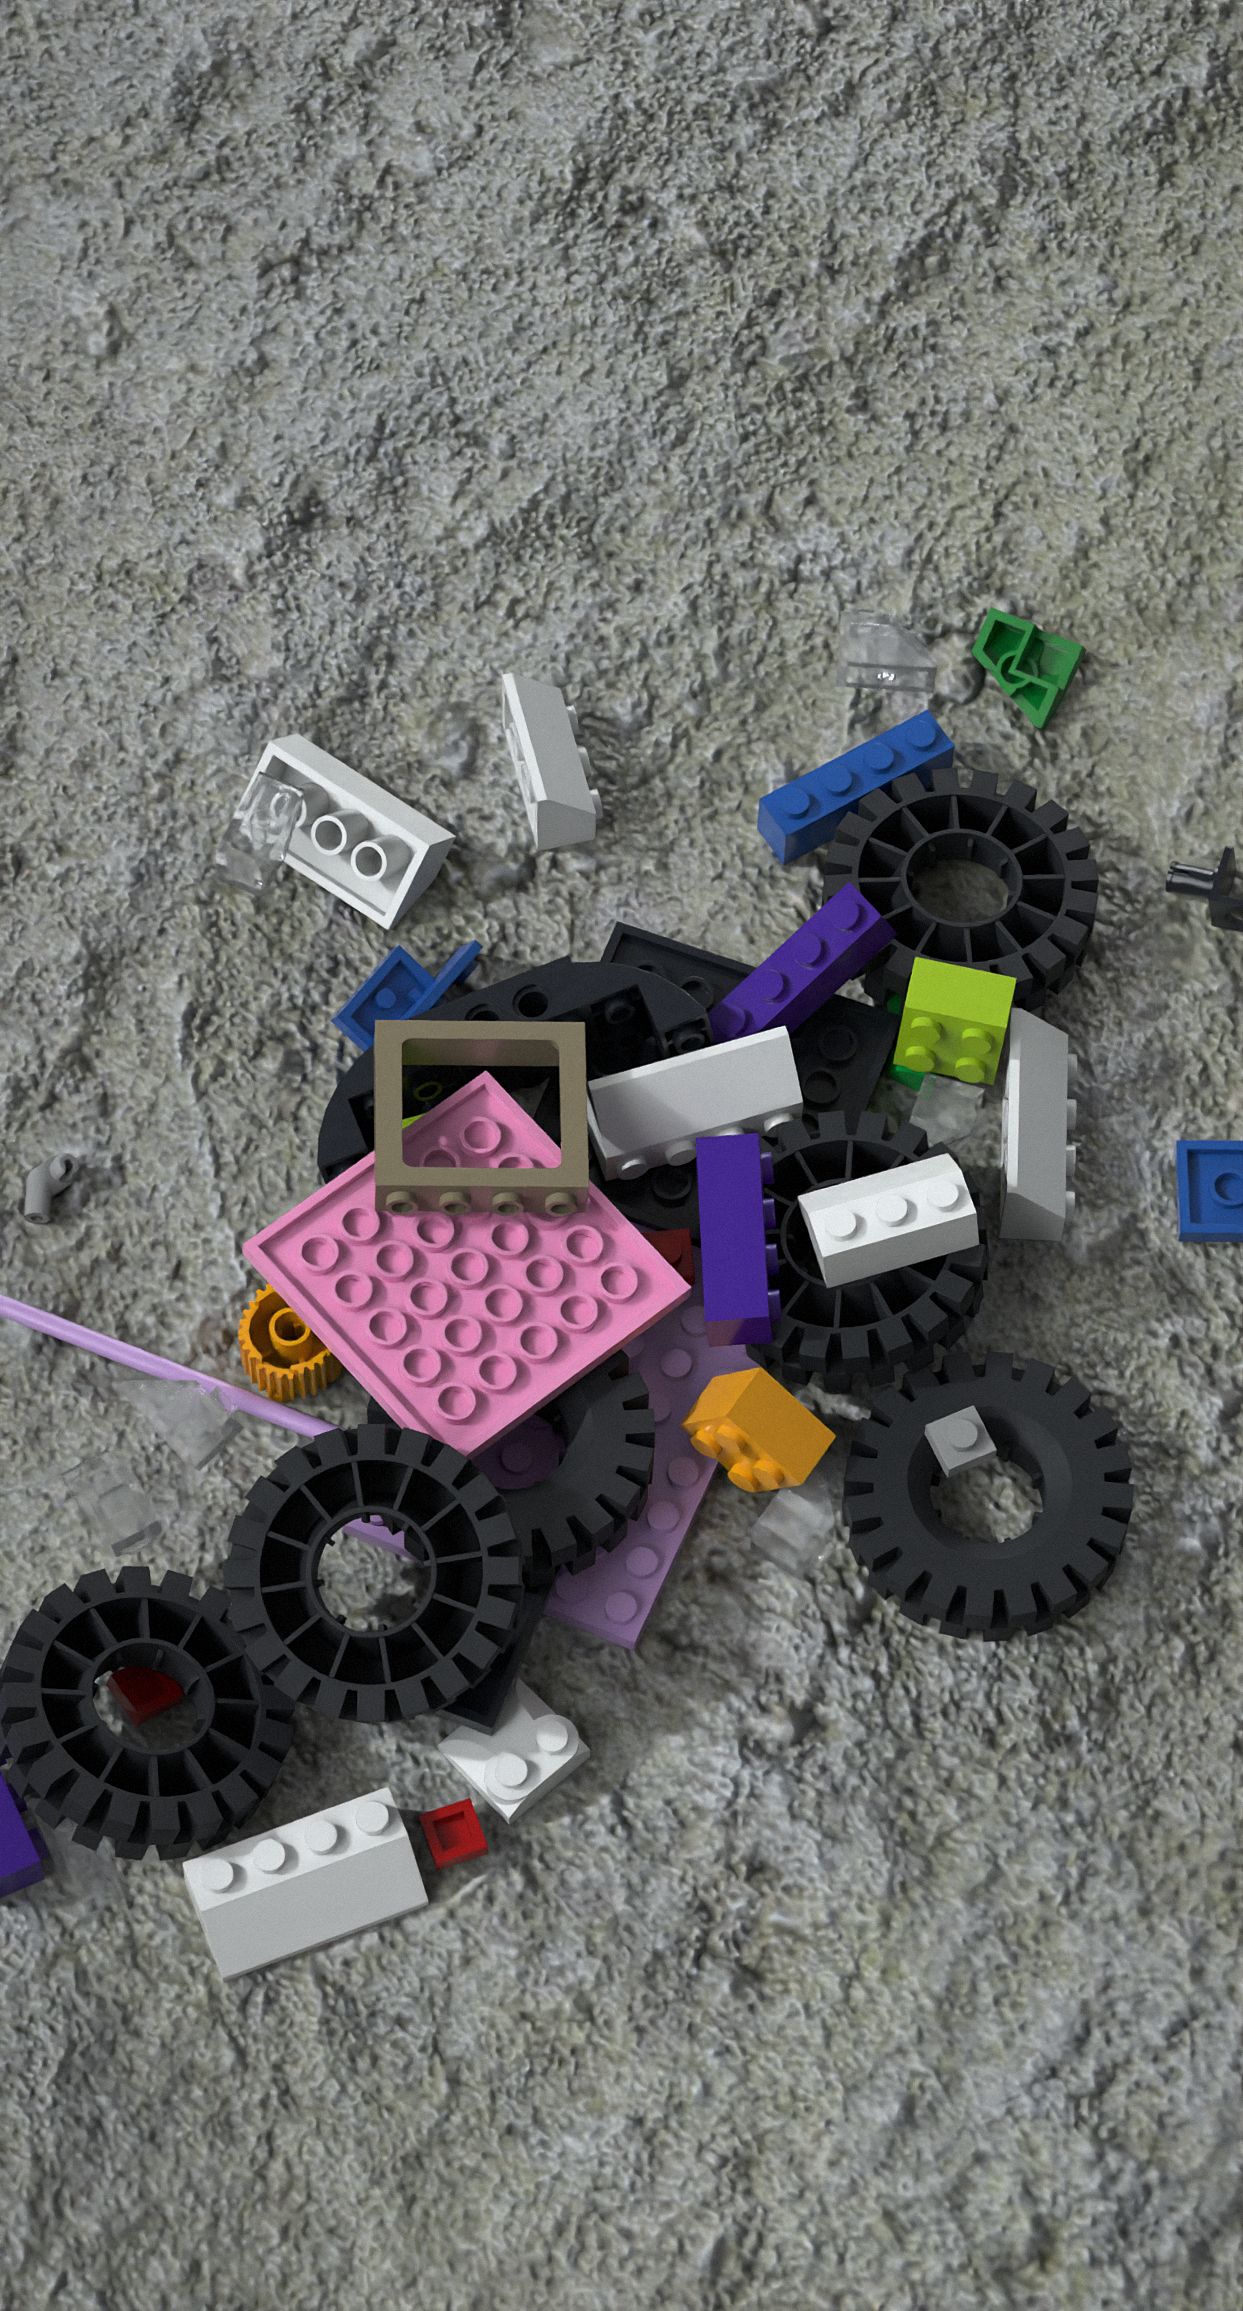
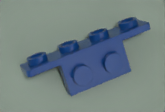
M474 940L460 947L433 978L399 945L388 953L330 1021L365 1052L374 1044L375 1020H405L445 1004L447 999L442 994L452 983L459 986L472 974L478 966L473 958L483 946L477 940Z

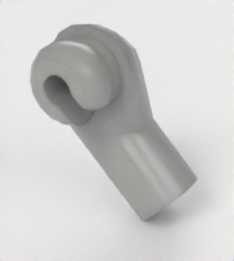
M61 1153L52 1156L29 1173L24 1219L27 1222L34 1224L49 1222L51 1198L72 1184L75 1177L79 1174V1162L73 1155Z

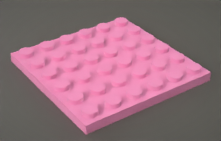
M484 1071L402 1130L403 1161L410 1167L556 1168L561 1164V1149L487 1071ZM374 1151L245 1242L242 1249L244 1257L401 1429L406 1427L429 1434L434 1439L450 1445L470 1460L474 1459L690 1297L692 1288L590 1180L586 1213H574L565 1217L552 1216L547 1212H522L515 1216H501L494 1212H468L460 1216H450L440 1211H416L409 1215H395L388 1211H375Z

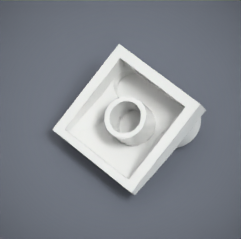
M519 1678L514 1682L492 1736L461 1725L438 1744V1750L509 1825L590 1757V1749L579 1738L574 1724L567 1718L557 1715Z

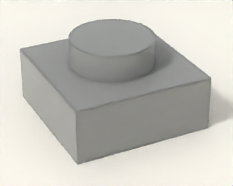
M974 1405L925 1426L924 1434L947 1478L996 1457L997 1449Z

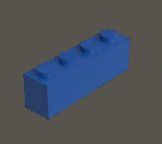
M927 709L760 798L757 829L781 863L786 865L835 839L836 828L848 811L858 815L859 800L876 788H879L890 798L892 780L912 773H916L924 789L930 788L932 769L952 768L955 746Z

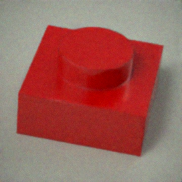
M690 1229L641 1233L689 1285L695 1284Z
M140 1666L124 1667L111 1674L106 1684L136 1727L180 1704L184 1695L177 1683L166 1674Z
M470 1798L419 1815V1824L436 1871L488 1854V1845Z

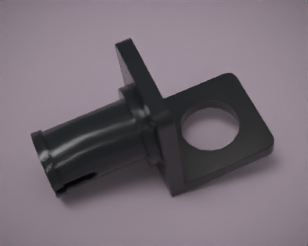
M1225 846L1220 865L1216 866L1214 870L1181 864L1178 861L1171 862L1170 869L1173 871L1168 870L1166 892L1208 899L1211 926L1243 932V920L1234 917L1230 913L1231 911L1243 912V900L1229 897L1237 871L1234 847Z

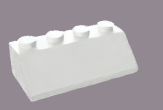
M297 733L269 741L229 825L387 930L394 928L435 880L456 838L455 835Z
M1022 1008L1010 1009L1003 1053L999 1238L1061 1241L1064 1222L1073 1223L1075 1212V1192L1066 1191V1176H1074L1076 1146L1066 1145L1067 1130H1075L1077 1104L1076 1100L1067 1099V1084H1076L1077 1054H1068V1034Z
M786 1026L587 1082L588 1134L605 1181L616 1178L623 1180L634 1179L643 1175L650 1168L668 1163L673 1166L688 1163L697 1156L696 1138L759 1133V1137L765 1135L768 1137H778L776 1127L798 1118L802 1120L803 1098Z
M389 1787L182 1863L188 1892L223 1982L429 1905L407 1831Z

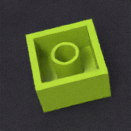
M915 957L893 1064L906 1066L917 1072L930 1071L957 1077L968 1083L982 1082L994 1085L1017 978Z

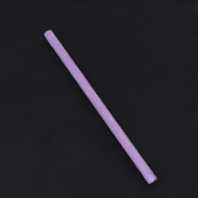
M0 1294V1316L230 1407L314 1439L313 1436L341 1428Z

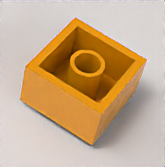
M762 1367L713 1377L679 1424L691 1436L690 1442L697 1451L709 1458H715L729 1471L727 1475L736 1486L744 1491L753 1493L802 1485L836 1437L829 1428Z

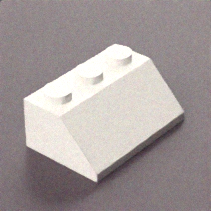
M515 673L503 674V729L537 851L596 839V820L603 818V810L598 790H589L586 777L591 776L587 750L585 747L577 748L574 735H579V725L574 706L565 707L560 688Z
M948 1153L797 1196L798 1204L827 1288L979 1245L976 1210L962 1171Z

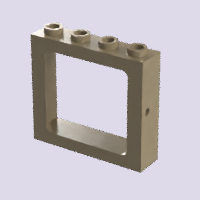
M375 1020V1211H388L395 1215H409L416 1211H440L450 1216H460L468 1212H494L501 1216H515L522 1212H547L556 1217L570 1216L574 1213H586L589 1193L585 1022ZM402 1065L559 1066L561 1164L556 1168L410 1167L406 1165L403 1161Z

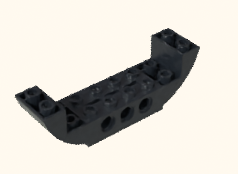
M569 955L405 1019L430 1021L585 1022L586 1066L595 1059L615 1051L632 1049L640 1044L641 1041L650 1037H654L663 1060L716 1045L706 1009L682 988L659 975L633 966L608 962H571ZM374 1044L357 1058L340 1080L326 1107L318 1136L317 1165L325 1184H328L369 1154L368 1150L374 1148ZM402 1065V1120L429 1112L484 1071H487L509 1094L522 1088H533L542 1084L547 1078L559 1074V1066Z

